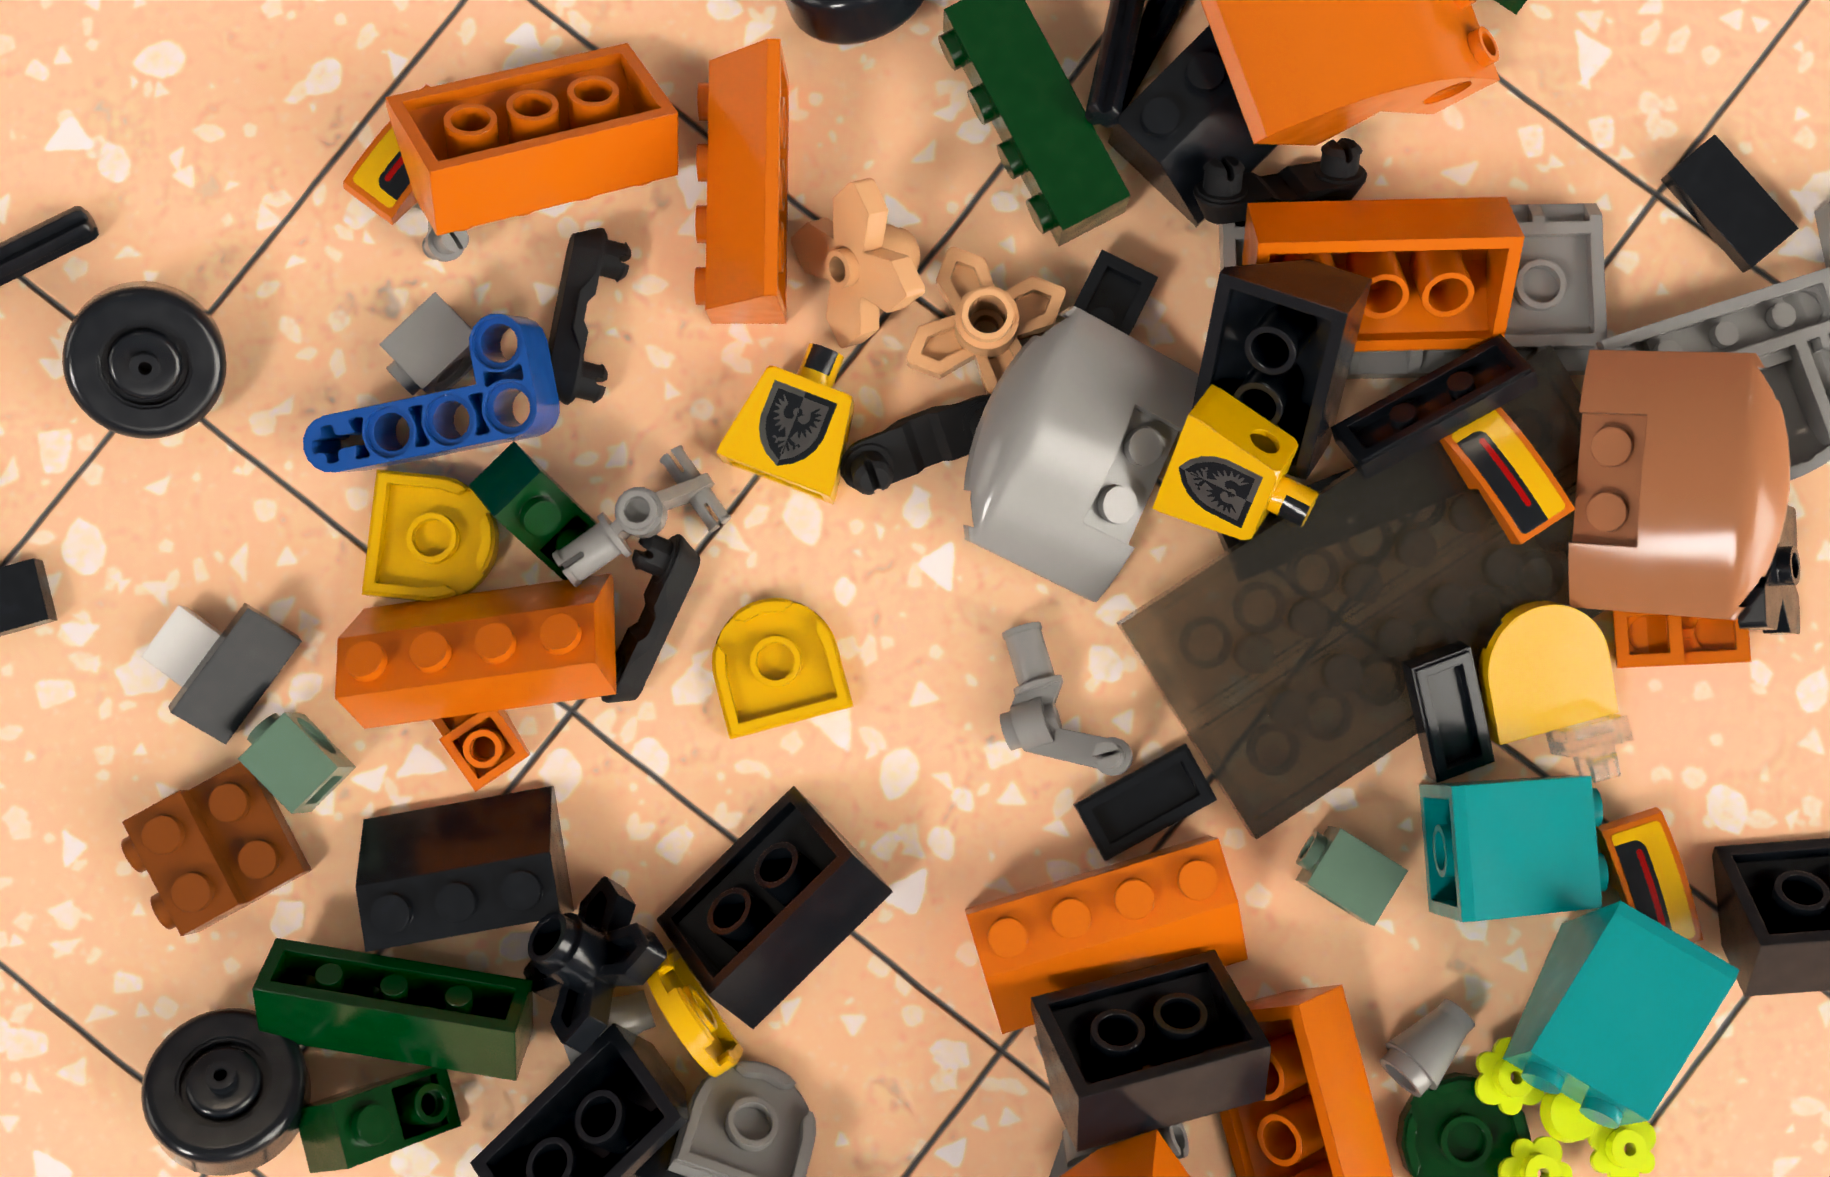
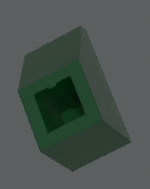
M514 441L468 486L496 520L562 580H568L562 572L565 568L557 565L552 553L565 547L595 526L597 522Z
M426 1067L356 1087L306 1105L302 1108L299 1132L309 1172L318 1173L350 1169L462 1125L447 1069Z

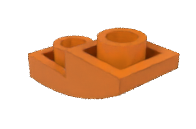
M505 710L432 720L442 735L439 739L475 792L530 755L529 750Z

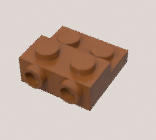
M241 762L190 790H179L122 821L129 835L121 841L122 851L127 861L139 873L147 870L158 891L150 899L153 912L166 929L171 930L176 927L180 936L198 933L312 870L275 798Z

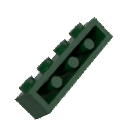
M961 0L945 8L943 12L944 33L938 36L943 54L954 71L961 67L965 71L973 88L967 90L972 108L983 125L992 122L1002 140V143L996 146L1001 162L1012 179H1016L1019 176L1022 177L1032 196L1026 200V205L1038 230L1042 234L1051 231L1058 246H1061L1125 213L1131 195L1095 128L1087 121L1082 104L1026 1Z
M275 939L252 988L259 1031L286 1037L298 1045L517 1081L534 1029L533 980L287 939Z

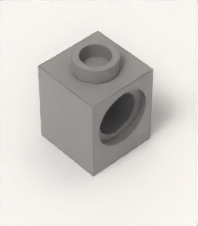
M434 292L379 344L394 360L386 369L411 395H415L420 389L428 394L450 390L473 368L469 350V336L472 328L449 304Z

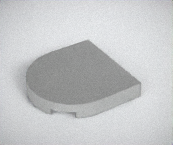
M747 1060L740 1061L717 1078L708 1075L697 1086L687 1105L688 1121L679 1130L667 1170L686 1177H806L816 1137L814 1114L809 1111L804 1098L796 1089V1082L787 1073L767 1063Z

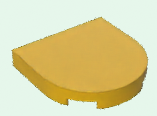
M377 469L362 595L412 601H430L470 593L485 580L496 561L500 539L497 520L471 488L456 479L440 475Z
M784 598L758 600L736 611L721 630L712 653V671L730 739L740 738L854 707L836 639L827 623L809 607Z
M1534 601L1520 605L1505 614L1501 619L1503 623L1494 632L1487 648H1483L1479 658V680L1490 740L1498 745L1619 712L1610 655L1605 637L1597 624L1589 616L1575 608L1553 601Z
M670 948L667 950L666 959L649 977L647 983L659 1008L682 1044L709 1075L717 1078L738 1063L743 1055V1048L677 949Z

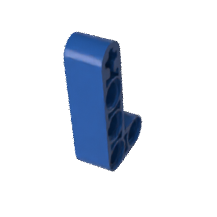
M489 314L481 318L473 326L469 336V350L476 381L475 385L319 417L307 427L303 437V450L307 460L316 469L323 472L367 471L538 437L549 432L558 420L560 402L548 341L544 330L536 321L527 317ZM511 328L517 337V349L514 356L507 360L502 354L500 341L503 334ZM520 392L527 396L530 403V413L523 424H520L513 414V402ZM461 404L467 409L469 414V426L462 436L454 425V415L456 409ZM402 417L409 426V439L404 447L398 442L396 437V426ZM350 435H362L365 445L341 448V440H346Z

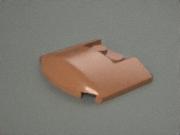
M1589 350L1579 412L1582 413L1573 537L1572 543H1569L1568 553L1570 607L1736 620L1746 608L1739 607V605L1758 584L1761 576H1766L1774 559L1783 531L1790 491V451L1785 417L1780 400H1776L1773 390L1759 369L1765 368L1758 354Z

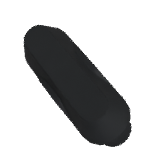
M1341 138L1336 142L1333 139L1321 147V161L1287 166L1277 174L1259 176L1253 172L1243 173L1245 170L1244 165L1234 157L1223 156L1221 162L1217 158H1213L1204 164L1203 180L1195 185L1193 194L1205 219L1214 224L1246 221L1247 203L1352 200L1367 178L1365 168L1359 164L1360 154H1362L1363 150L1354 140Z
M604 228L573 233L566 250L548 342L559 401L565 405L572 403L575 398L596 403L603 397L606 387L596 383L604 382L608 379V372L605 366L584 361L588 329L584 318L588 301L596 295L599 276L614 279L616 282L625 278L629 265L623 262L631 259V249L627 242L623 244L608 240V235Z
M991 394L975 396L952 405L928 408L897 420L882 432L856 441L842 456L840 463L841 476L850 487L862 494L872 495L875 494L874 491L876 489L883 491L892 483L914 476L926 467L969 455L976 428Z
M676 534L668 540L655 535L650 538H640L638 541L647 550L644 552L634 550L632 556L635 570L645 571L652 574V577L643 594L645 606L638 622L627 629L616 652V695L601 696L603 702L632 701L639 697L700 566V557L680 534Z

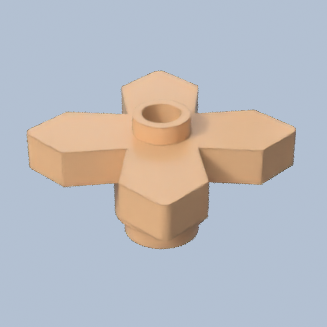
M872 178L849 182L833 197V221L823 218L807 222L791 237V245L804 272L829 280L830 282L826 319L841 348L861 344L879 330V308L886 313L906 308L925 292V286L917 271L920 265L918 243L908 230L886 224L888 208Z
M950 247L946 252L936 278V287L953 315L918 326L906 357L907 366L941 379L975 359L986 394H992L1004 371L1022 348L1019 340L1045 332L1055 325L1066 290L1057 284L1030 276L1004 291L994 287L984 257L957 247ZM980 321H990L996 326L997 331L983 333L974 327Z

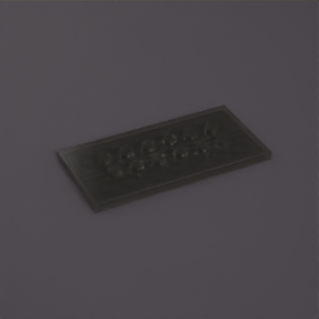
M1551 345L1540 346L1523 357L1536 371L1538 386L1504 404L1501 408L1541 456L1575 507L1582 413L1579 412L1581 394ZM1437 441L1368 480H1365L1354 467L1318 491L1319 496L1302 527L1279 516L1259 529L1252 539L1242 540L1122 618L1116 624L1248 833L1257 840L1418 734L1402 661L1460 640L1471 647L1479 689L1482 692L1479 680L1480 654L1483 648H1487L1494 632L1503 623L1501 619L1506 613L1520 605L1534 601H1553L1569 606L1568 553L1569 543H1572L1574 511L1522 545L1511 544L1479 490L1468 489L1440 441ZM1575 608L1585 613L1591 619L1605 611Z

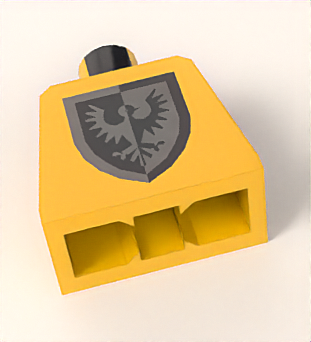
M809 343L797 374L769 365L718 447L716 453L722 462L833 505L841 477L840 463L843 454L846 452L855 408L852 396L832 388L844 357L832 349Z
M1211 384L1187 416L1152 509L1240 540H1250L1269 512L1302 527L1319 496V492L1286 476L1298 449L1296 439L1223 389Z

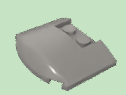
M1829 267L1596 342L1598 350L1758 354L1765 368L1759 369L1773 390L1776 400H1780L1785 417L1790 451V481L1830 461Z
M1070 306L1059 313L1060 316L1066 319L1047 330L1041 337L1038 335L1032 336L1020 349L999 379L984 408L970 448L964 480V490L971 491L970 501L974 527L963 525L965 540L1087 600L1097 602L1121 571L1135 548L1129 545L1130 539L1179 431H1182L1187 416L1192 410L1198 373L1076 306Z

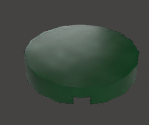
M1458 1072L1446 1074L1436 1090L1428 1088L1421 1097L1411 1094L1399 1115L1396 1143L1403 1167L1411 1177H1498L1499 1164L1506 1157L1512 1156V1143L1518 1138H1525L1531 1141L1524 1112L1521 1109L1516 1115H1507L1499 1109L1498 1104L1488 1105L1481 1102L1477 1098L1474 1089L1475 1081L1479 1075Z

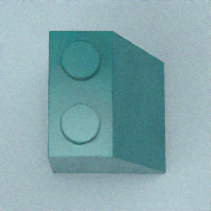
M1567 775L1419 784L1429 912L1460 922H1475L1603 908L1601 892H1605L1608 888L1609 872L1604 855L1598 853L1596 827H1599L1603 820V804L1598 789L1592 788L1591 776Z
M1622 901L1615 902L1561 924L1503 1059L1523 1070L1521 1077L1531 1086L1550 1094L1562 1093L1581 1104L1579 1109L1581 1114L1599 1125L1617 1129L1622 1125L1649 1121L1735 983L1740 969Z

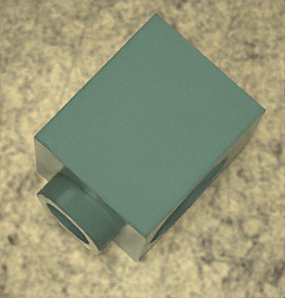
M284 712L281 716L277 713L268 716L249 734L247 740L252 745L238 758L291 814L312 812L356 768L305 714Z
M1328 826L1323 835L1315 831L1301 849L1296 864L1301 866L1302 870L1295 880L1359 921L1375 926L1408 870L1342 828Z

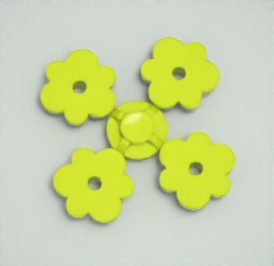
M1512 1037L1498 1039L1493 1045L1492 1052L1484 1051L1477 1056L1476 1067L1481 1073L1474 1085L1477 1098L1488 1105L1498 1104L1499 1109L1507 1115L1518 1114L1523 1104L1535 1105L1541 1101V1122L1551 1136H1540L1533 1142L1525 1138L1516 1139L1511 1145L1512 1156L1506 1157L1499 1164L1498 1177H1538L1539 1170L1541 1172L1540 1177H1572L1571 1167L1567 1163L1561 1162L1563 1152L1558 1141L1573 1143L1586 1138L1591 1148L1594 1149L1590 1156V1165L1598 1173H1607V1177H1639L1640 1173L1647 1174L1654 1169L1655 1157L1650 1150L1653 1149L1656 1143V1132L1650 1123L1645 1121L1622 1125L1617 1129L1608 1128L1582 1115L1579 1111L1581 1104L1562 1093L1550 1094L1547 1092L1544 1094V1091L1531 1086L1522 1079L1521 1074L1523 1070L1503 1059ZM1512 1073H1513V1075H1514V1080H1513V1081H1511V1074H1512Z

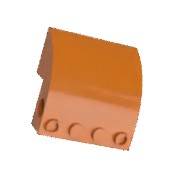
M1200 0L1254 144L1317 146L1381 111L1435 114L1473 93L1500 81L1494 65L1499 60L1498 47L1491 33L1485 27L1479 26L1471 5L1476 0Z

